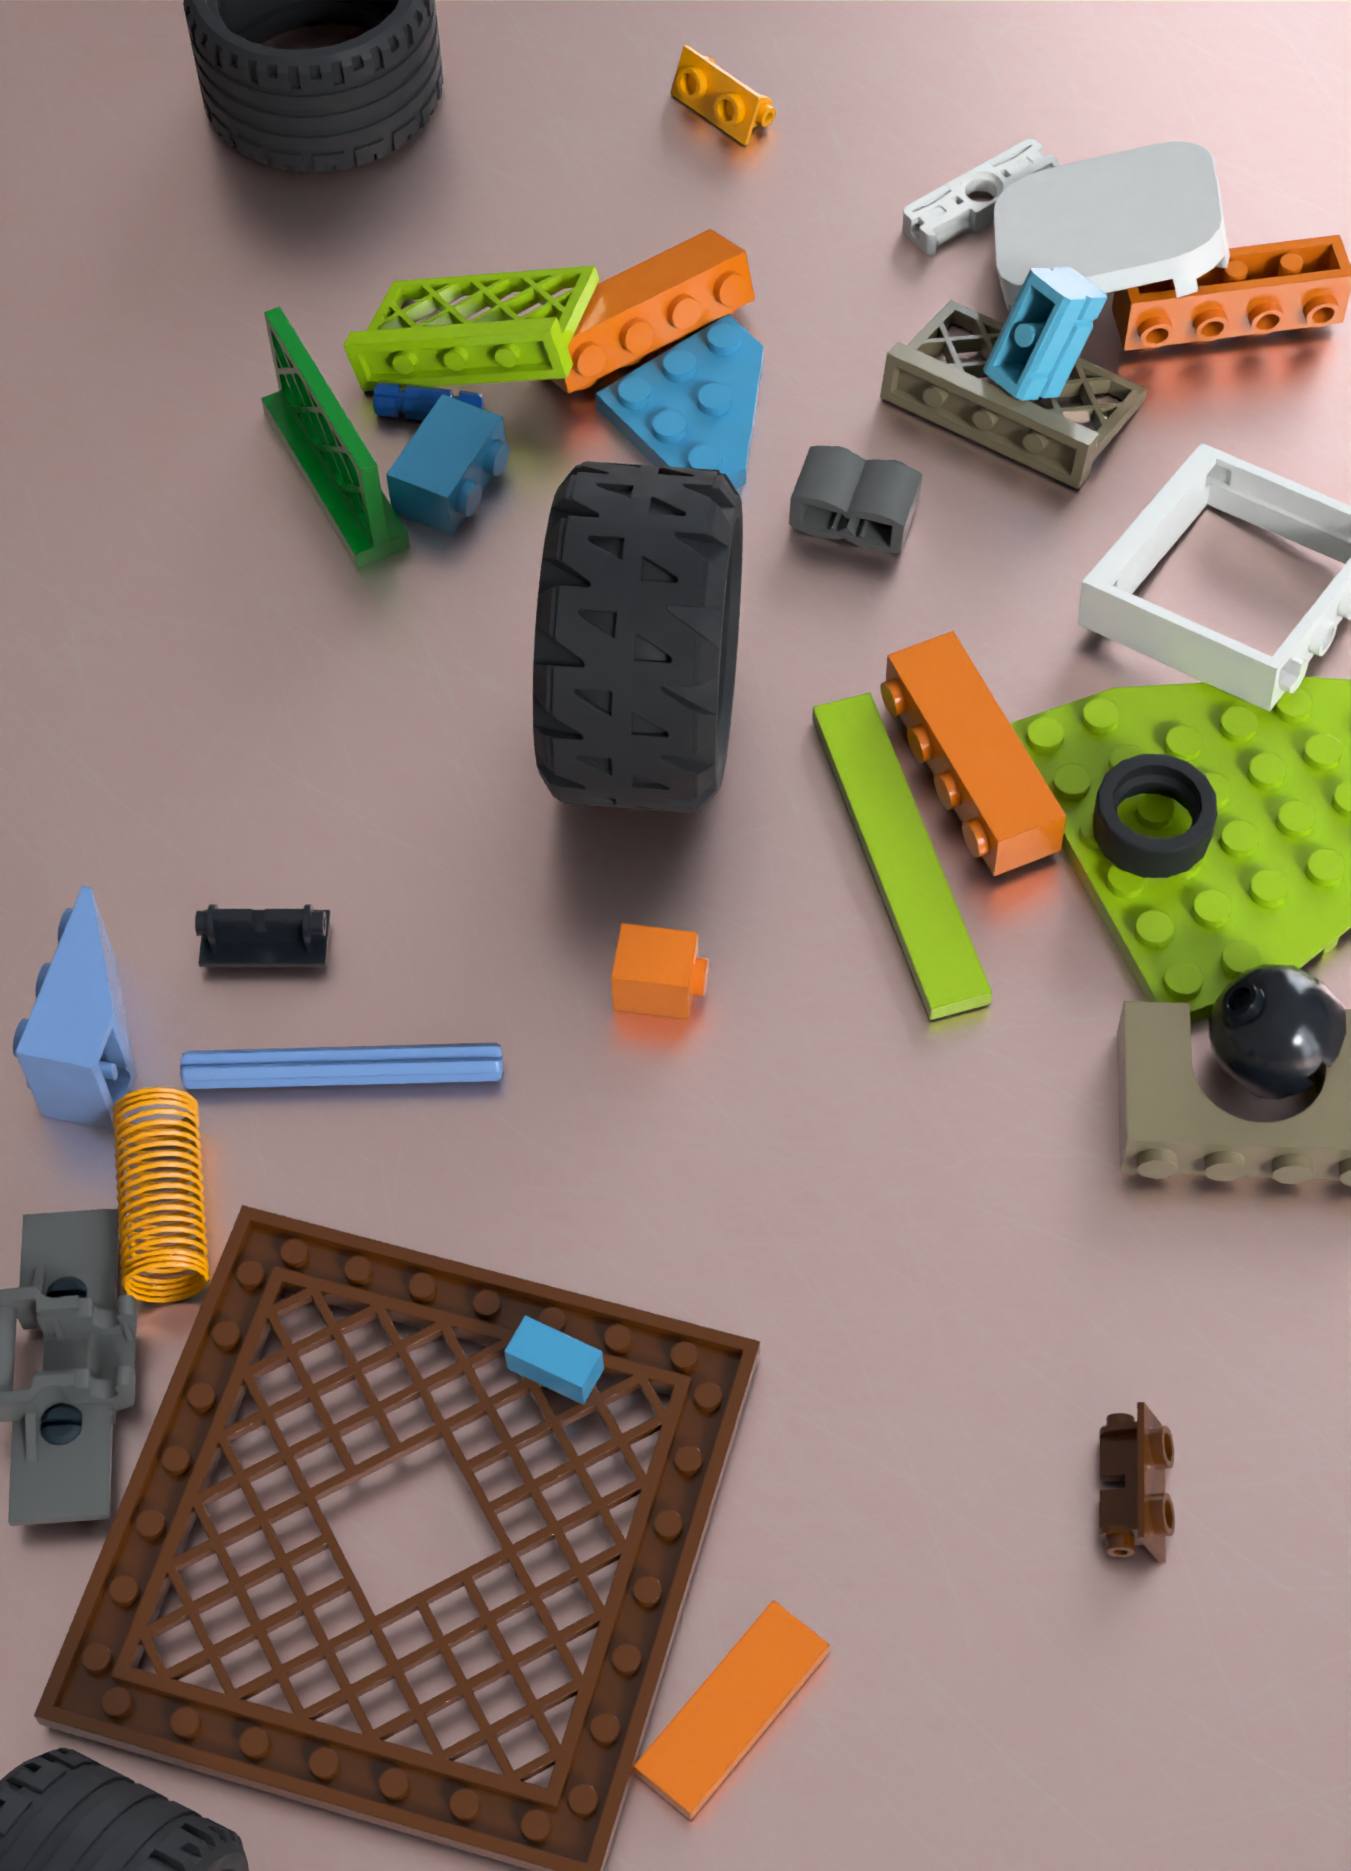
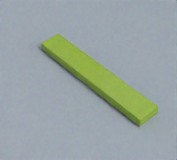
M871 692L814 706L812 720L929 1019L933 1020L991 1004L992 990Z

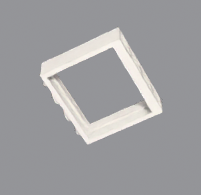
M1201 443L1082 581L1078 625L1270 712L1285 691L1292 694L1297 690L1305 676L1308 662L1313 655L1323 656L1335 636L1337 625L1342 618L1351 619V506ZM1207 505L1345 564L1272 657L1132 594Z

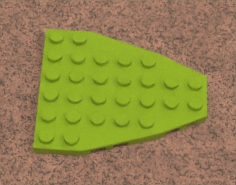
M1304 677L1297 690L1292 694L1285 691L1270 712L1205 682L1114 687L1010 723L1067 816L1062 848L1147 1002L1190 1003V1022L1210 1017L1216 999L1227 984L1245 970L1262 964L1294 965L1300 969L1316 955L1320 954L1323 957L1336 947L1339 937L1351 928V679ZM1140 754H1167L1188 761L1206 775L1216 793L1218 815L1213 836L1204 857L1188 871L1168 878H1143L1119 869L1102 854L1094 839L1093 813L1095 801L1105 774L1122 760ZM1138 794L1126 798L1117 808V814L1122 823L1133 832L1149 838H1171L1185 833L1192 824V817L1186 808L1176 800L1160 794Z

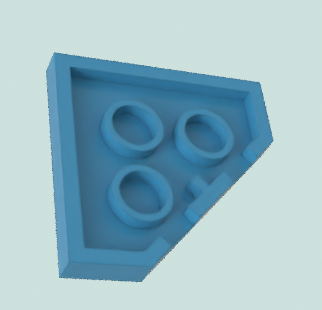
M727 314L597 392L596 409L654 466L720 470V473L728 476L735 489H738L746 484L750 444L753 437L759 382L764 361V346L730 314Z

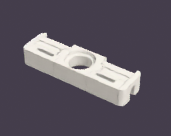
M1026 139L904 207L902 232L925 254L935 255L936 246L969 228L976 232L994 221V207L997 197L1009 185L1026 175L1059 166V161L1052 154L1044 157L1042 155L1043 146L1034 139ZM974 191H985L992 194L994 198L988 202H976L968 198L967 195Z

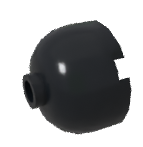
M1262 964L1245 970L1227 984L1216 999L1209 1018L1211 1049L1220 1066L1235 1082L1258 1098L1280 1100L1301 1093L1314 1083L1307 1077L1314 1073L1322 1062L1329 1068L1339 1056L1346 1035V1011L1341 1002L1322 981L1294 965Z

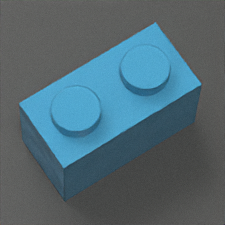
M442 394L386 474L390 503L395 513L453 535L464 517L472 516L478 508L482 491L493 475H500L506 466L510 447L505 441L503 416Z

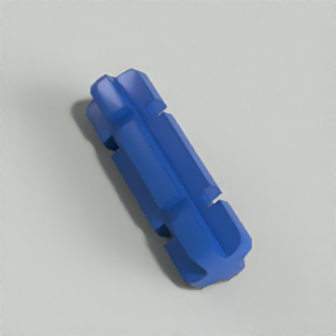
M388 382L377 383L373 395L374 411L378 416L397 418L399 412L405 413V419L424 421L442 394L484 410L485 403L483 395L478 392L460 391L459 396H454L451 389L407 385L406 390H400V384Z

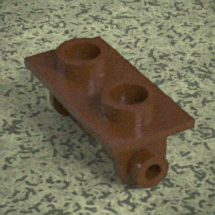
M1137 1402L1136 1422L1134 1416L1130 1414L1114 1413L1107 1416L1106 1425L1099 1430L1100 1478L1104 1482L1125 1480V1488L1100 1490L1099 1540L1106 1544V1553L1110 1556L1129 1557L1135 1554V1545H1144L1158 1562H1166L1165 1536H1172L1174 1534L1175 1513L1171 1497L1167 1492L1165 1493V1469L1173 1467L1174 1443L1169 1427L1163 1426L1145 1402Z

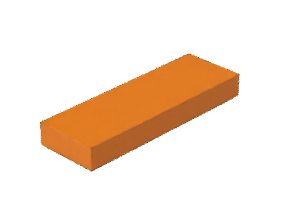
M772 1600L634 1764V1774L689 1820H692L829 1654L830 1644L775 1600Z

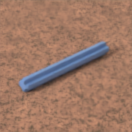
M498 1043L193 1050L182 1054L180 1077L183 1086L187 1089L481 1082L500 1080L503 1074L504 1063L503 1051Z

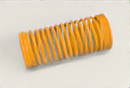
M156 1086L127 1093L115 1102L112 1109L113 1127L115 1129L113 1134L115 1138L114 1147L116 1150L114 1157L116 1159L115 1168L117 1171L115 1178L117 1180L116 1189L118 1192L116 1199L119 1204L117 1207L119 1213L117 1220L120 1225L118 1232L121 1247L119 1251L121 1256L120 1266L122 1268L120 1271L121 1287L125 1293L137 1300L156 1303L181 1301L193 1297L204 1290L210 1281L209 1262L206 1257L208 1255L206 1248L208 1241L205 1236L207 1230L204 1225L206 1222L204 1216L206 1209L203 1204L205 1198L202 1193L204 1190L202 1184L203 1175L201 1173L203 1167L200 1161L202 1155L200 1153L201 1144L199 1138L201 1136L198 1130L200 1127L198 1122L200 1119L198 1116L199 1106L197 1100L190 1094L172 1087ZM154 1104L175 1105L185 1108L190 1112L175 1108H154L140 1111L128 1116L126 1119L122 1118L128 1111ZM154 1114L184 1116L180 1120L158 1118L142 1121L137 1124L130 1122L140 1117ZM187 1139L192 1140L190 1143L184 1142ZM129 1143L137 1144L133 1147L128 1146ZM180 1146L173 1150H141L148 1147ZM188 1149L192 1150L190 1154L186 1153L185 1151H187ZM131 1153H134V1154H137L138 1156H135V1157L132 1158V1157H129L128 1155H130ZM152 1157H181L170 1161H143V1159ZM188 1160L193 1161L191 1164L184 1163ZM131 1164L139 1165L135 1168L129 1167ZM157 1167H180V1169L173 1171H143ZM189 1170L193 1171L191 1175L186 1174V1172ZM133 1174H135V1175H139L140 1177H137V1178L134 1179V1178H131L130 1176L133 1175ZM162 1177L182 1178L175 1181L158 1183L145 1181ZM189 1181L194 1182V1184L188 1185L185 1183H188ZM133 1185L141 1186L137 1189L130 1188ZM161 1188L181 1189L174 1192L164 1193L145 1192ZM191 1191H192L193 1193H195V1194L192 1195V1196H190V1195H185V1194H187V1193H189V1192H191ZM135 1195L142 1197L137 1200L132 1199ZM160 1199H181L180 1201L170 1203H147ZM191 1202L195 1203L194 1206H187ZM135 1206H139L143 1209L137 1211L133 1210L132 1208ZM160 1210H182L179 1212L166 1214L149 1213ZM191 1213L196 1214L194 1217L186 1216ZM136 1217L144 1218L140 1221L132 1220ZM160 1221H182L173 1224H149ZM192 1223L197 1225L194 1228L185 1227L191 1225ZM138 1227H139V1228H142V1229H146V1230H143V1231H141V1232L133 1231L134 1229H136V1228H138ZM160 1232H181L170 1235H151ZM192 1234L197 1236L194 1239L186 1238L188 1236H191ZM140 1238V1239H144V1240H146V1241L141 1242V1243H138V1242H135L134 1240ZM181 1243L177 1245L155 1246V1244ZM193 1245L198 1247L194 1250L187 1249L188 1247H191ZM139 1249H142V1250H145V1251H147V1252H144V1253H141V1254H140V1253H136L135 1251H137V1250H139ZM188 1269L196 1270L191 1274L172 1278H152L138 1274L141 1272L164 1274L181 1272Z

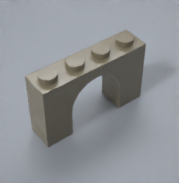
M1124 1001L1117 1030L1120 1171L1138 1172L1144 1177L1154 1179L1167 1178L1174 1174L1206 1175L1208 1178L1216 1181H1233L1243 1176L1272 1177L1274 1180L1284 1184H1298L1310 1179L1340 1180L1342 1183L1351 1186V1009H1345L1346 1035L1339 1056L1330 1068L1322 1062L1314 1072L1315 1101L1303 1112L1291 1118L1275 1122H1254L1235 1117L1220 1109L1200 1088L1192 1066L1190 1003Z

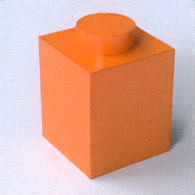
M621 923L611 975L613 1010L689 1020L693 996H705L709 973V959L699 958L698 932Z

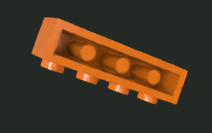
M708 229L597 284L568 346L573 362L567 378L549 380L568 394L575 390L586 389L592 386L597 379L621 367L634 365L641 361L643 356L668 343L682 341L688 337L690 332L714 320H719L727 314L732 315L736 309L754 301L755 295L746 251L715 231Z
M1340 234L1229 248L1230 258L1228 267L1220 268L1215 266L1212 270L1196 279L1197 292L1179 298L1176 296L1173 279L1114 291L1112 312L1124 351L1343 323L1351 292V264Z
M955 632L945 633L887 655L886 681L880 685L885 707L892 717L900 716L907 728L909 746L916 760L919 763L927 762L935 776V788L943 806L947 810L954 808L963 823L962 832L964 840L971 854L976 858L982 856L993 876H997L1061 851L1067 816Z

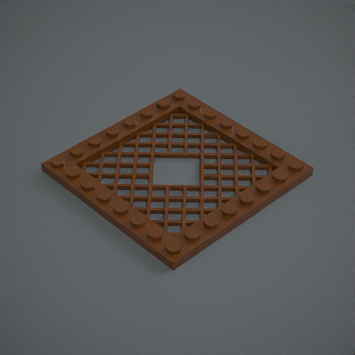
M242 1205L34 1717L40 1725L528 1870L604 1871L634 1772L633 1766L638 1759L760 1355V1341ZM285 1292L294 1294L286 1299H283ZM310 1302H314L327 1327L292 1344L279 1318ZM327 1304L354 1310L357 1313L336 1322ZM526 1315L601 1350L603 1353L604 1370L600 1377L619 1381V1383L600 1393L596 1386H594L584 1405L578 1403L555 1415L540 1388L542 1385L521 1376L522 1381L489 1397L474 1370L505 1355L506 1347ZM378 1318L392 1345L357 1361L344 1335ZM392 1321L421 1328L422 1330L401 1339ZM272 1328L283 1349L259 1361ZM443 1336L457 1363L423 1379L409 1352ZM457 1338L488 1347L467 1357ZM334 1340L348 1367L313 1384L300 1357ZM399 1358L413 1385L378 1401L365 1374ZM290 1362L303 1389L268 1406L255 1379ZM464 1375L479 1403L444 1419L430 1392ZM355 1380L369 1407L334 1424L320 1397ZM248 1389L259 1411L234 1423ZM640 1389L655 1417L622 1433L607 1405ZM656 1392L671 1395L667 1410ZM530 1393L545 1421L511 1438L496 1410ZM421 1398L435 1425L400 1442L386 1414ZM311 1402L324 1430L289 1447L275 1419ZM596 1411L612 1439L578 1456L563 1427ZM486 1415L501 1443L466 1460L452 1432ZM376 1420L390 1448L355 1465L341 1437ZM266 1424L279 1452L243 1469L230 1442ZM660 1430L646 1474L630 1445ZM553 1434L568 1462L534 1479L519 1450ZM442 1438L502 1550L375 1616L317 1501ZM331 1442L345 1471L310 1488L296 1460ZM223 1452L234 1475L209 1487ZM620 1452L635 1481L601 1497L586 1468ZM508 1456L524 1485L489 1502L474 1473ZM287 1465L300 1494L264 1511L251 1482ZM575 1474L591 1504L557 1521L542 1491ZM241 1488L255 1516L218 1534L205 1506ZM640 1494L625 1540L609 1510ZM531 1497L547 1527L512 1544L497 1514ZM308 1507L321 1536L285 1553L271 1524ZM198 1516L209 1540L183 1553ZM599 1516L615 1546L580 1563L564 1533ZM262 1529L276 1559L239 1577L225 1548ZM554 1539L570 1569L535 1587L519 1557ZM329 1548L343 1578L306 1596L293 1566ZM216 1553L230 1582L192 1601L179 1571ZM619 1560L604 1607L588 1576ZM509 1563L525 1593L489 1611L474 1581ZM283 1572L297 1602L260 1621L246 1590ZM172 1582L183 1607L157 1619ZM578 1582L594 1613L559 1631L543 1599ZM464 1586L479 1617L443 1635L428 1605ZM350 1591L365 1622L328 1640L314 1609ZM237 1596L251 1626L213 1645L199 1614ZM532 1606L548 1637L513 1655L497 1624ZM418 1610L434 1641L397 1660L382 1629ZM304 1615L319 1646L281 1664L267 1634ZM190 1620L204 1650L166 1669L153 1638ZM598 1627L582 1675L566 1643ZM487 1630L503 1661L466 1679L451 1648ZM372 1634L387 1666L350 1684L335 1653ZM258 1639L272 1670L234 1689L220 1658ZM556 1649L572 1681L536 1700L520 1668ZM144 1650H146L156 1674L137 1669ZM441 1654L456 1686L420 1704L404 1673ZM326 1659L341 1690L303 1709L289 1677ZM211 1663L225 1694L178 1680ZM510 1674L526 1706L490 1725L474 1692ZM395 1679L410 1710L373 1729L358 1697ZM279 1683L294 1714L250 1702L247 1699ZM576 1695L560 1745L544 1712ZM464 1699L480 1731L443 1750L427 1717ZM348 1703L363 1734L315 1720ZM534 1719L550 1751L513 1770L497 1737ZM417 1723L432 1754L384 1740ZM487 1743L503 1775L459 1763L455 1760ZM554 1766L547 1788L524 1782Z

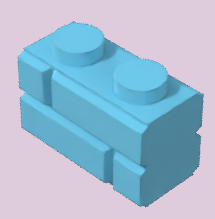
M1053 267L1051 270L1048 268L1030 269L983 368L984 373L1013 397L1021 401L1036 400L1039 397L1043 399L1059 397L1094 327L1093 320L1098 318L1108 298L1106 293L1069 267Z

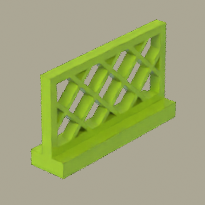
M593 265L393 281L367 331L350 332L343 347L362 391L375 390L377 383L380 382L400 384V389H404L407 385L436 387L567 378L573 366L568 346L600 279L596 267ZM565 288H572L556 298L552 297V295ZM513 292H520L504 302L501 301L502 298ZM463 296H469L453 306L450 305V303ZM405 300H418L401 310ZM537 303L541 304L540 307L530 311L529 313L521 317L517 315L527 310L528 308L536 305ZM486 307L491 308L469 321L466 319ZM437 310L440 311V313L420 324L415 323Z

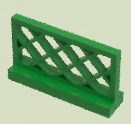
M280 306L264 312L279 387L278 392L261 398L264 414L357 569H360L410 548L408 532L381 490L377 463Z

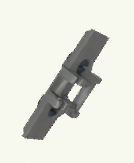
M117 1209L23 1215L19 1287L0 1290V1422L13 1421L8 1513L10 1526L110 1519L113 1425H116L117 1411L134 1405L136 1379L137 1301L131 1295L117 1297L119 1223L117 1220L119 1213ZM17 1319L23 1330L41 1329L44 1334L43 1371L34 1372L31 1388L13 1390Z

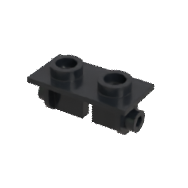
M210 904L208 910L197 911L195 916L196 935L201 936L199 967H326L330 910H314L312 904H305L304 909L265 910L219 909L217 904Z

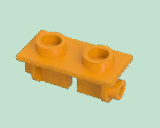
M688 45L683 46L670 94L744 146L748 145L753 127L759 125L767 127L773 122L776 116V109L772 106V100L766 95H759L721 69L710 56H703Z

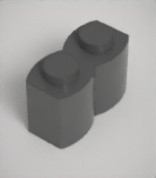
M810 446L790 499L789 525L812 536L825 539H846L862 548L883 553H901L919 503L922 474L897 460H865L844 447Z

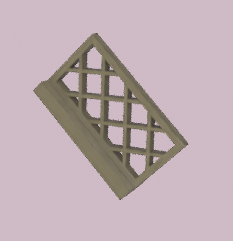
M952 300L934 316L908 345L897 342L887 353L880 398L1078 490L1089 478L1093 461L1143 404L1147 393L1146 387L1078 357L1069 375L1072 380L1066 381L1060 396L1056 398L1080 396L1084 406L1060 408L1056 398L1043 399L1039 397L1036 399H1042L1045 408L1030 402V400L1021 401L1013 397L996 382L993 385L979 379L988 377L984 373L983 368L1004 324ZM953 323L973 332L974 335L950 337L947 328ZM981 351L985 361L961 363L957 353ZM944 355V358L947 363H944L931 356ZM1109 393L1123 401L1120 403L1098 404L1094 395ZM1092 422L1095 431L1078 423Z

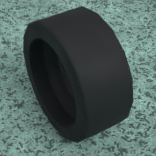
M1140 754L1122 760L1105 774L1098 789L1093 813L1094 839L1102 854L1119 869L1143 878H1168L1186 872L1204 857L1211 842L1218 815L1216 793L1206 775L1188 761L1167 754ZM1138 794H1160L1176 800L1186 808L1192 817V824L1185 833L1171 838H1149L1133 832L1122 823L1118 817L1117 808L1126 798Z

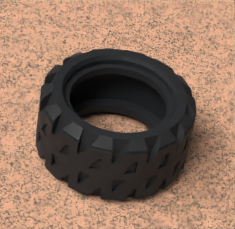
M586 461L573 468L554 495L544 541L537 599L533 660V735L539 775L552 796L564 804L696 813V810H703L721 787L730 735L737 662L742 582L743 513L740 495L728 476L720 473V470Z

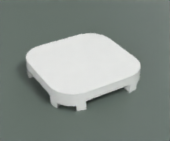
M1181 141L1157 143L1044 169L1026 175L1009 185L997 197L994 207L996 268L1009 313L1030 269L1048 268L1051 270L1053 267H1069L1077 271L1104 293L1173 279L1176 296L1179 298L1197 292L1196 279L1212 270L1215 266L1220 268L1228 267L1230 253L1214 158L1207 148L1196 143Z

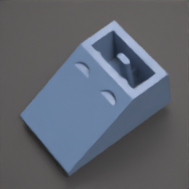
M82 886L73 909L67 908L61 917L58 927V947L52 962L45 963L39 971L35 990L37 999L29 1019H22L16 1028L13 1039V1054L18 1058L26 1077L27 1087L31 1089L42 1116L115 1131L112 1109L115 1102L131 1092L137 1073L115 954L92 888Z

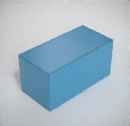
M526 1315L504 1351L507 1369L582 1405L585 1404L604 1370L603 1353L601 1350Z

